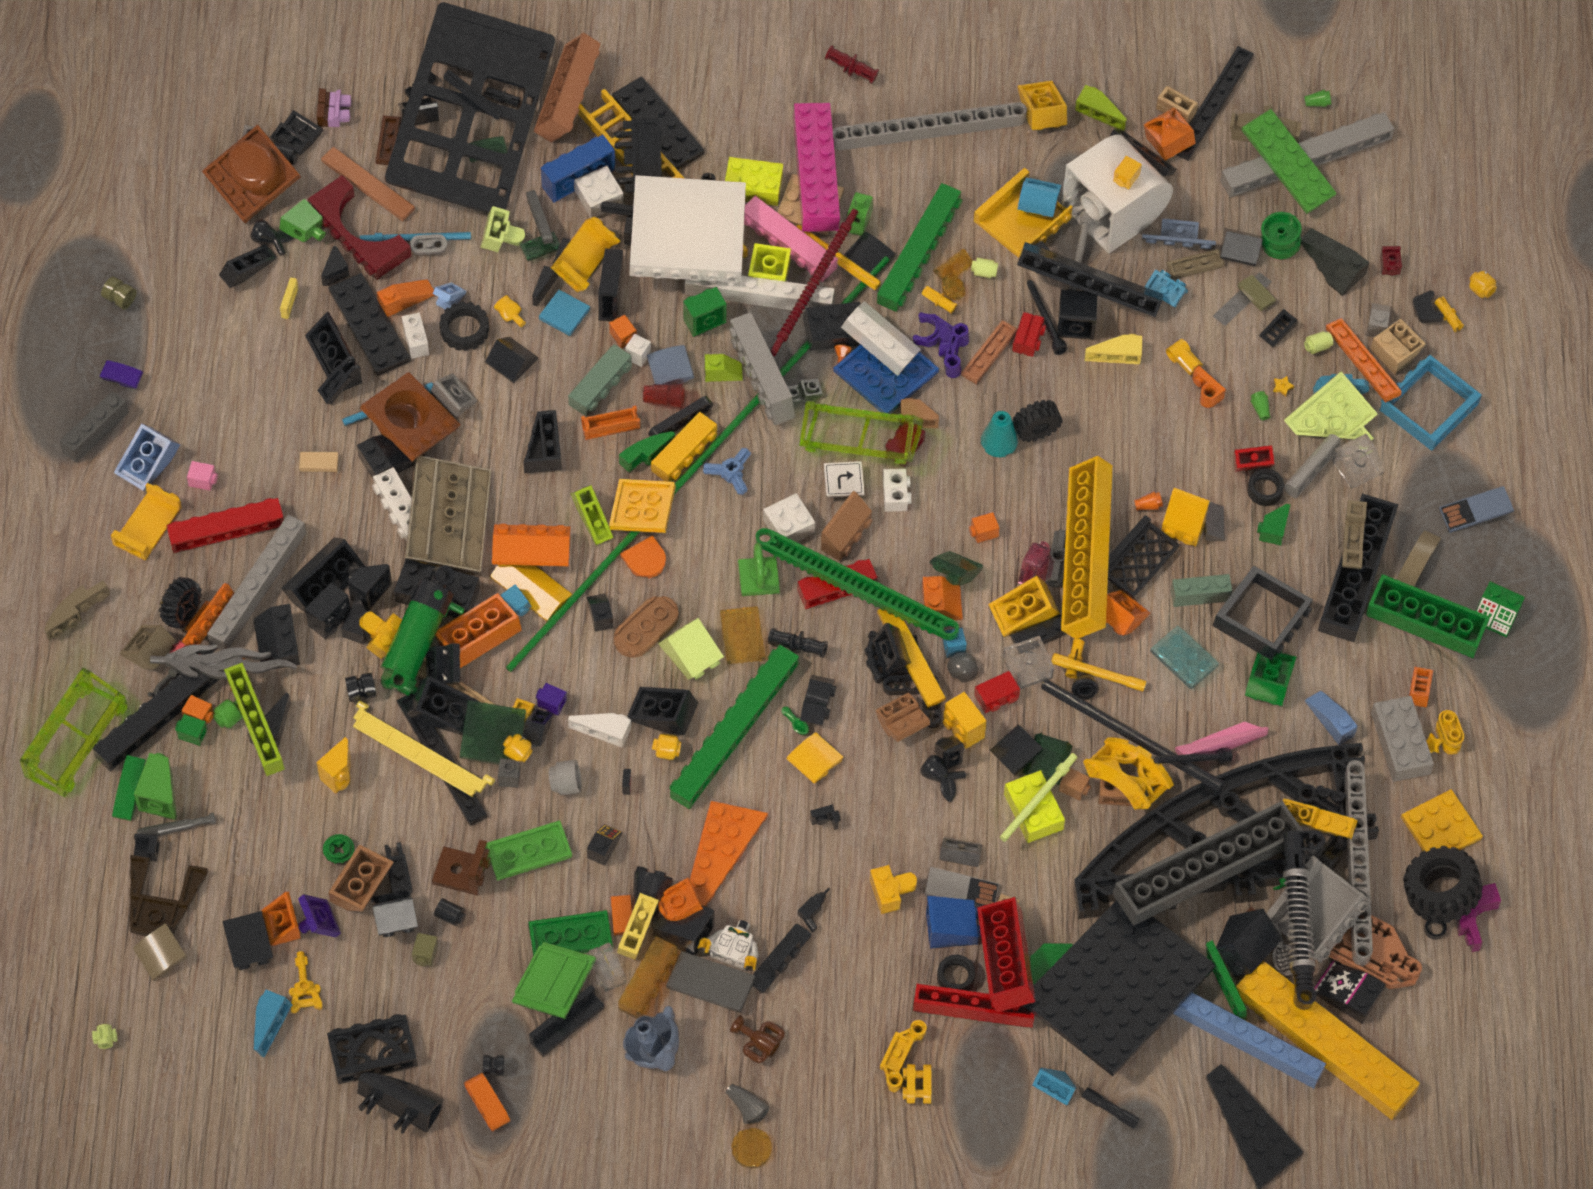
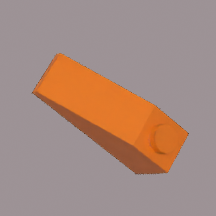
M428 279L393 284L378 291L377 300L386 316L389 317L435 295Z

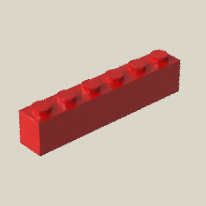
M268 498L262 502L248 503L242 507H231L225 511L211 512L205 516H194L188 520L174 521L166 525L172 551L177 553L279 528L284 518L279 499Z
M916 983L913 1011L1033 1028L1034 1014L1024 1006L997 1012L988 993Z

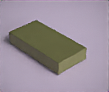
M1253 275L1238 283L1237 287L1261 312L1275 303L1276 299Z

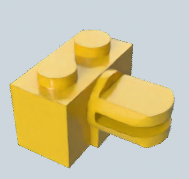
M371 611L365 613L360 618L359 625L372 638L366 648L382 659L386 655L402 619L392 613L384 621Z
M889 865L870 870L869 880L881 914L899 910L901 904L899 895L916 890L917 878L912 872L893 876Z

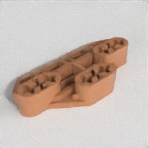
M1363 915L1358 916L1359 919H1365ZM1372 915L1373 951L1368 964L1359 966L1352 959L1351 928H1348L1342 940L1330 952V958L1343 965L1372 975L1385 983V987L1388 989L1415 985L1422 970L1421 963L1407 954L1395 929ZM1363 933L1357 934L1359 937H1366ZM1362 951L1358 952L1359 955L1366 956V953Z

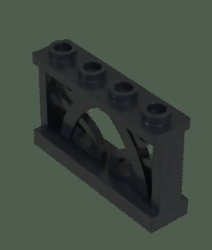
M395 1014L388 1019H374L367 1024L358 1023L350 1028H336L327 1033L338 1084L359 1080L362 1073L385 1074L418 1066L406 1015ZM401 1028L403 1030L402 1037L394 1041L397 1037V1032L391 1034L390 1030ZM369 1037L387 1045L379 1052L378 1060L372 1061L368 1055L358 1052L362 1044ZM348 1040L349 1043L347 1045L342 1044L344 1049L349 1050V1052L339 1051L337 1043ZM405 1040H407L409 1048L408 1053H404L399 1047ZM392 1049L391 1051L388 1052V1054H391L392 1056L385 1058V1057L383 1056L384 1053L387 1052L388 1050ZM337 1056L347 1058L346 1067L340 1068ZM355 1057L365 1059V1063L358 1064L360 1059H355Z

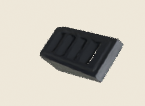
M1283 309L1261 332L1259 337L1273 348L1298 324V320ZM1284 319V320L1287 321L1289 324L1286 325V324H1284L1281 320ZM1277 324L1281 325V326L1284 328V330L1282 331V330H1281L1279 327H1277L1276 325H1277ZM1274 328V329H1275L1277 332H1279L1280 334H1279V335H1276V334H1275L1273 331H1271V330ZM1268 333L1275 338L1273 341L1266 336Z

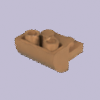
M909 692L876 709V714L883 730L888 737L892 736L897 742L931 725L929 718L921 711L918 702Z

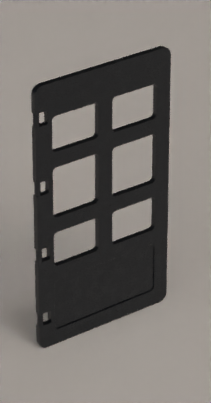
M446 2L438 4L385 173L386 183L489 214L492 206L506 210L555 44V37L542 31ZM541 52L547 54L545 60L539 58ZM434 63H440L472 73L473 78L470 86L480 94L487 78L525 90L519 110L493 103L504 112L500 119L515 123L514 132L506 154L467 142L475 113L490 114L463 93L430 84L428 79ZM424 96L463 108L454 138H448L414 126ZM527 97L533 99L532 105L526 104ZM415 141L448 151L449 157L444 172L440 173L405 162L404 156L408 143ZM514 143L520 144L518 151L512 149ZM462 157H469L501 167L502 172L497 187L490 188L458 178L457 172ZM500 189L506 190L505 197L498 196Z

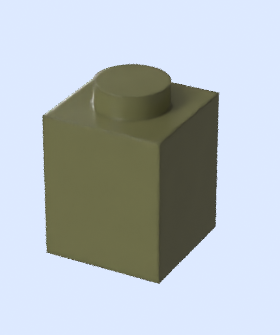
M422 933L417 934L412 951L413 962L419 966L433 965L438 948V938L436 936Z

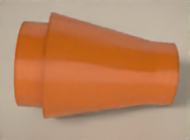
M1152 492L1134 500L1136 511L1159 510V507H1163L1160 492Z

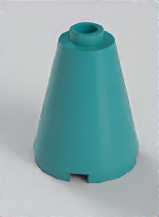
M1006 411L994 413L981 434V445L985 452L993 457L1002 458L1005 455L1012 454L1018 445V436L1010 414Z

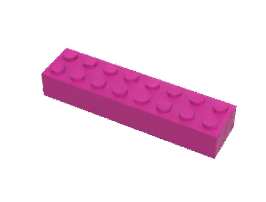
M794 103L793 124L802 232L837 231L840 223L830 103Z

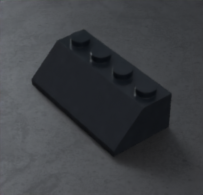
M334 537L281 589L293 604L306 613L305 608L331 582L343 591L348 586L349 576L359 568L366 566L345 539Z

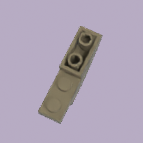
M104 581L99 582L88 590L83 585L80 586L58 605L44 628L48 641L59 637L68 628L75 627L81 621V612H86L92 605L102 602L110 595L108 586Z

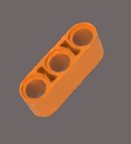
M483 1073L464 1082L467 1092L491 1131L510 1122L506 1110Z

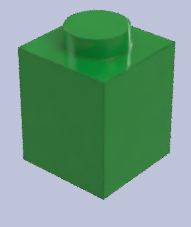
M185 714L182 720H178L175 727L179 740L198 746L201 745L208 730L206 721Z

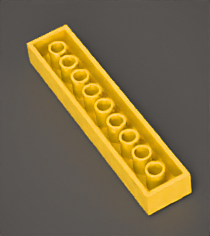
M1095 456L1069 468L1061 630L1074 639H1079L1106 628L1113 465L1100 456Z
M1264 960L1251 974H1247L1239 982L1236 989L1247 1007L1304 1052L1326 1063L1325 1068L1389 1119L1393 1120L1417 1092L1420 1085L1417 1080L1316 1001H1314L1309 1009L1301 1010L1297 1008L1293 1001L1295 995L1294 984ZM1306 994L1300 995L1302 1000L1309 1001V997Z

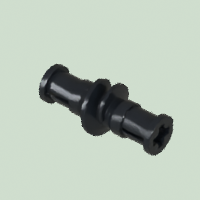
M772 628L768 636V644L782 645L783 647L790 648V651L795 654L797 652L800 653L802 650L806 653L818 654L824 658L827 653L828 641L821 642L813 640V638H805L804 631H801L799 636H797L796 634L785 633Z

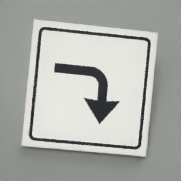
M861 461L824 463L827 498L849 497L853 491L857 492L859 496H864Z

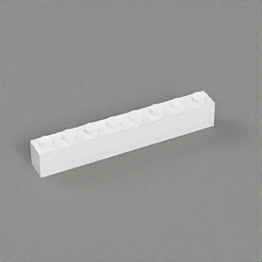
M742 275L741 283L686 279L685 295L695 296L706 289L717 287L725 301L793 310L792 308L795 306L797 299L800 298L802 291L805 290L804 287L807 285ZM817 286L805 309L833 305L834 288Z

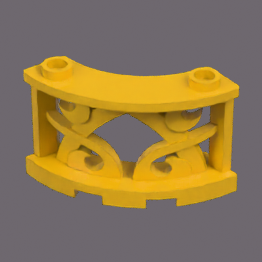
M1108 737L1104 740L1105 745L1090 759L1083 761L1090 778H1099L1113 784L1128 798L1135 810L1148 809L1166 789H1170L1174 785L1162 764L1154 763L1151 753L1141 746L1135 747L1129 744V741L1125 739ZM1119 763H1131L1136 766L1139 777L1124 773ZM1146 790H1147L1148 795H1149L1148 797L1145 796V791H1146Z

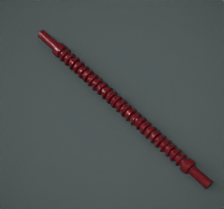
M853 208L845 222L841 223L840 229L837 230L838 233L835 234L819 265L816 266L814 274L811 275L810 282H807V286L804 287L805 290L802 291L800 298L797 299L795 306L792 308L793 310L790 311L788 319L785 320L786 323L783 324L781 331L776 335L777 340L770 350L773 356L777 355L783 342L788 340L793 327L796 326L798 319L801 317L800 314H803L802 310H805V306L808 305L807 302L810 301L812 294L815 293L817 286L820 284L819 282L822 281L824 273L827 272L826 269H829L831 261L834 260L833 257L836 256L838 249L841 248L840 245L843 244L845 237L848 236L847 233L851 231V225L859 213L858 210Z

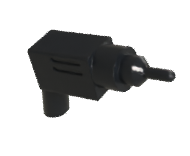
M830 888L819 894L816 893L813 897L811 896L798 909L797 915L803 919L812 933L818 928L812 918L821 910V905L825 902L826 893Z

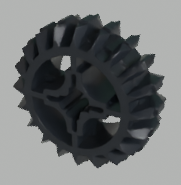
M179 577L174 579L172 584H169L160 602L159 612H161L160 618H162V622L177 629H182L189 624L196 615L197 610H199V604L202 602L200 601L202 588L199 587L196 581L188 577Z

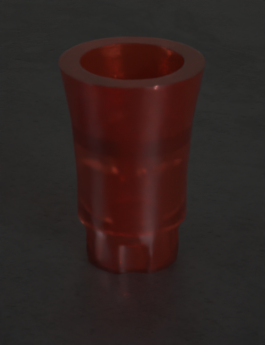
M684 383L644 385L643 402L683 409L685 399Z

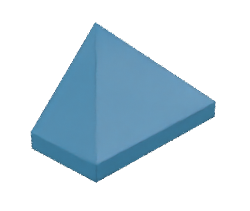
M1040 1068L1032 1086L1065 1105L1069 1104L1076 1090V1086L1065 1071Z

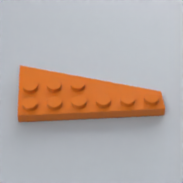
M715 801L710 802L690 881L702 906L707 907L719 886L726 879L729 871L733 869L753 836L757 834L760 826L767 819L768 813Z

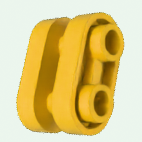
M1444 710L1439 714L1435 730L1438 739L1443 740L1441 743L1443 751L1453 755L1460 751L1464 740V733L1456 713L1451 710Z
M907 1064V1068H903V1080H907V1087H903V1099H906L907 1104H915V1098H923V1104H931V1064H923V1070H915V1064ZM915 1078L923 1079V1089H915Z

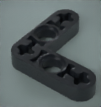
M910 675L888 676L883 681V691L887 695H904L908 692L911 695L920 694L917 687L912 689L906 687V682L913 681ZM934 675L937 683L939 684L937 676ZM889 683H893V689L890 688ZM922 698L923 713L929 718L931 724L927 727L933 729L939 727L942 719L941 703L928 708ZM931 711H934V722L930 719Z

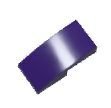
M107 360L99 377L103 380L117 382L124 387L136 389L143 371Z

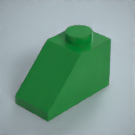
M1285 504L1264 515V520L1259 522L1257 533H1260L1259 541L1281 546L1291 504Z

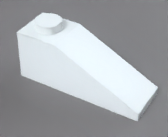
M614 713L569 716L568 728L623 747L631 730V719L623 714L617 715Z

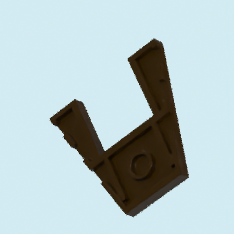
M130 855L131 933L148 936L162 925L167 924L172 934H174L208 875V868L188 865L178 901L142 894L151 860L147 857Z

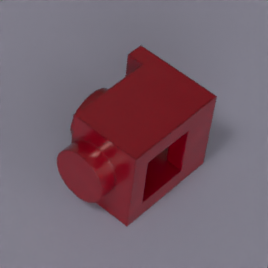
M1382 246L1380 253L1382 275L1394 276L1401 273V246Z

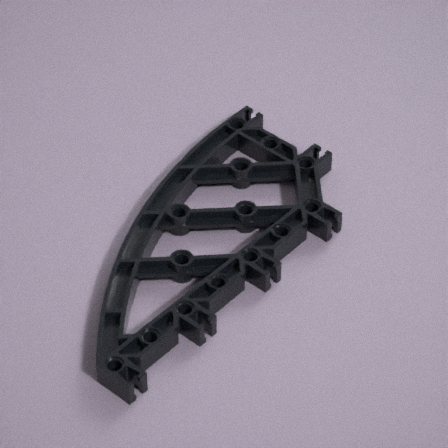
M1362 743L1311 748L1262 759L1215 776L1224 782L1220 791H1216L1204 783H1199L1164 802L1110 842L1074 879L1073 891L1078 919L1086 918L1084 914L1085 908H1082V904L1091 903L1092 918L1098 917L1099 912L1098 899L1103 903L1116 901L1113 895L1115 884L1133 874L1115 875L1114 872L1137 851L1160 834H1166L1184 848L1192 846L1193 842H1200L1206 839L1204 833L1194 831L1181 822L1186 818L1212 805L1218 808L1222 816L1232 818L1237 823L1256 814V811L1240 801L1238 797L1240 793L1271 784L1296 802L1346 816L1345 800L1334 805L1327 799H1321L1314 786L1304 784L1297 777L1329 772L1332 789L1338 792L1345 791L1344 776L1349 762L1357 760L1362 762L1363 765L1365 763V756H1361L1363 751ZM1357 755L1361 757L1350 758L1348 756ZM1335 756L1341 757L1342 760L1336 759ZM1303 795L1309 796L1310 799H1305ZM1225 803H1231L1233 806H1226ZM1352 806L1353 809L1359 810V807ZM1376 813L1367 814V826L1374 827L1377 821ZM1378 826L1367 828L1368 840L1377 839ZM1331 835L1320 853L1313 856L1333 870L1348 852L1347 838ZM1305 856V864L1312 856ZM1285 859L1262 861L1238 873L1245 875L1246 878H1240L1236 874L1200 893L1224 891L1231 884L1235 904L1242 903V892H1240L1239 888L1244 887L1248 889V901L1254 902L1256 897L1255 884L1259 887L1281 885L1279 879L1284 876L1276 871H1283L1286 867ZM1081 890H1088L1089 893L1084 894L1081 892ZM1177 904L1170 907V910H1175Z

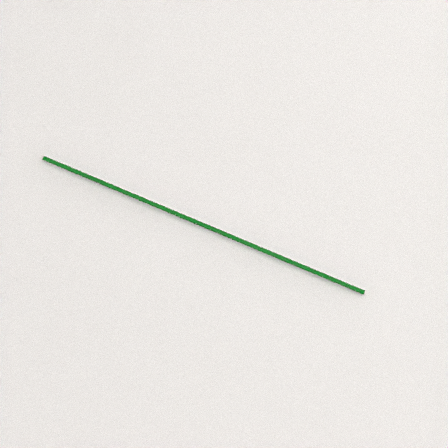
M885 256L870 274L876 277L877 273L889 263L890 259ZM861 281L841 304L852 303L867 285ZM808 341L779 370L782 377L809 349ZM759 393L676 481L674 495L760 403L758 399ZM641 531L629 532L506 666L509 672L515 669Z

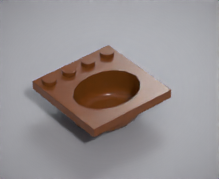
M256 125L202 170L203 174L245 224L301 178L300 174L259 125Z
M410 372L387 386L360 407L376 424L381 435L391 440L412 462L456 431L461 425Z

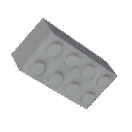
M1412 696L1374 703L1371 715L1393 782L1431 774L1434 763Z

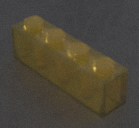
M657 936L655 937L619 999L618 1010L636 1019L648 1013L651 999L657 997L660 991L659 985L662 981H666L670 966H674L679 957L677 946Z

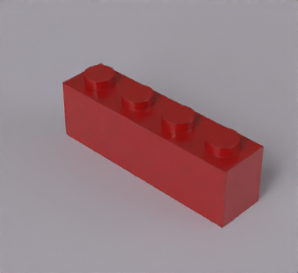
M870 559L858 560L854 564L846 566L877 582L878 577ZM818 576L804 577L798 581L797 591L805 609L852 595V593L848 594L846 590L842 591L838 586L834 587L832 583L828 584L826 580H820Z

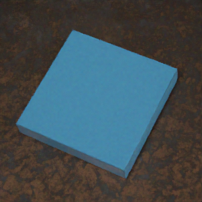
M558 290L539 315V320L571 336L589 312L590 306Z

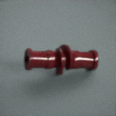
M830 46L825 55V60L829 59L837 63L838 66L844 67L843 72L846 73L848 71V76L850 77L855 73L857 76L869 80V83H874L879 69L875 70L865 63L858 61V54L850 57L845 52L843 53L835 49V46Z

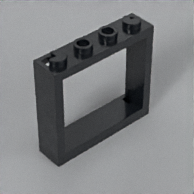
M1253 566L1216 614L1213 627L1272 661L1277 654L1282 653L1285 647L1284 644L1291 641L1294 636V630L1298 631L1303 624V618L1309 617L1310 612L1313 610L1311 608L1313 599ZM1254 583L1299 608L1274 643L1229 618Z

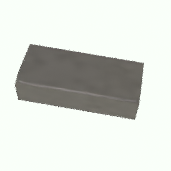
M1209 502L1205 522V540H1225L1224 506Z
M944 837L939 859L978 867L982 845Z

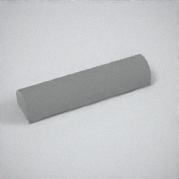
M1329 434L1287 481L1284 489L1290 496L1296 499L1340 450V438L1334 434Z

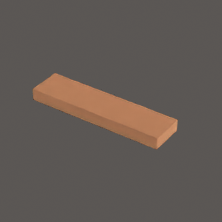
M1002 320L963 369L961 376L977 385L1016 335L1017 328Z

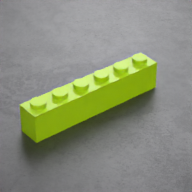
M243 663L224 669L266 776L285 770L282 758Z

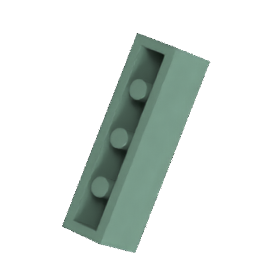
M613 344L568 395L569 406L586 417L590 412H594L598 403L608 396L610 389L618 385L622 375L630 371L632 367L631 355Z

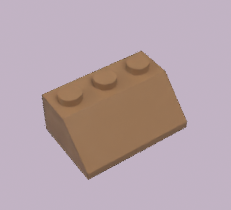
M853 491L821 534V551L838 561H841L844 556L847 557L852 549L851 546L854 542L857 543L860 540L863 530L868 529L873 521L871 519L872 510L857 492Z
M359 844L329 890L330 902L347 911H364L394 862Z

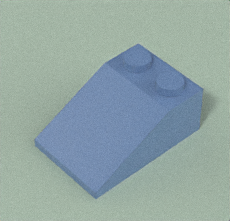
M141 423L114 473L145 491V485L147 483L152 484L173 459L180 444L156 429Z

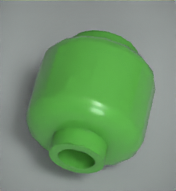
M227 699L215 707L213 718L221 728H231L242 719V715L237 702Z

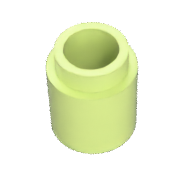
M977 257L976 261H972L971 271L974 272V276L996 277L998 263L994 262V260Z
M1324 331L1307 336L1304 342L1305 349L1311 354L1327 350L1330 346H1333V337L1330 332Z

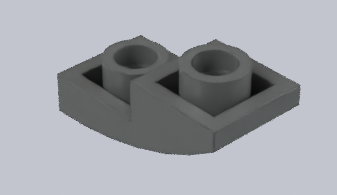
M818 378L801 380L799 385L787 386L792 395L793 405L808 402L823 395Z

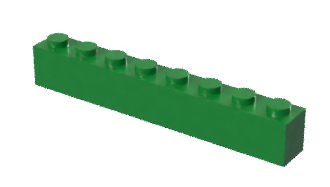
M943 183L940 184L877 293V304L895 312L898 311L900 306H904L907 293L912 292L915 279L920 278L923 265L928 264L931 251L936 250L939 243L938 239L940 236H944L947 229L946 225L952 222L955 215L954 211L959 209L963 199H961L960 190Z

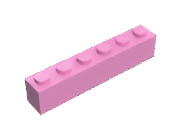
M754 196L745 205L744 225L750 226L757 235L763 236L772 246L791 248V259L800 268H805L811 275L814 274V270L819 265L823 254L826 253V249L758 197ZM833 257L834 260L831 261L829 269H826L827 272L824 273L821 282L826 280L837 269L838 259L836 257Z

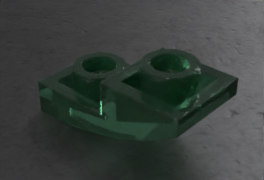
M504 136L469 143L502 154L508 152ZM469 158V160H470L472 163H473V162H476V161H479V160H476V159Z

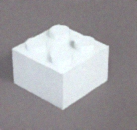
M608 166L574 180L575 193L590 218L604 214L601 212L602 202L624 204L623 192Z
M797 493L763 509V521L768 529L795 542L815 533V521Z

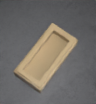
M300 452L299 470L300 472H338V452Z

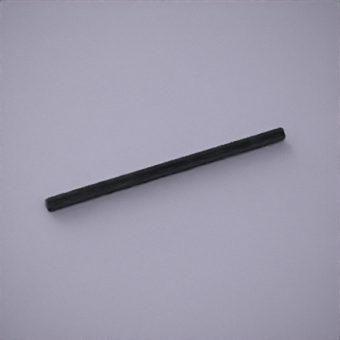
M1045 679L1042 683V690L1156 756L1177 755L1050 680ZM1191 762L1170 763L1216 791H1220L1224 785L1222 780Z

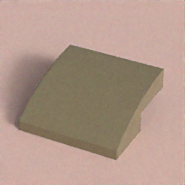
M167 924L150 933L133 947V950L153 981L170 972L171 967L187 958Z

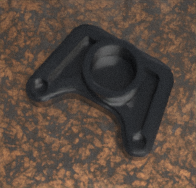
M1432 290L1413 298L1412 305L1421 323L1442 322L1444 315L1435 311L1431 301L1435 295Z

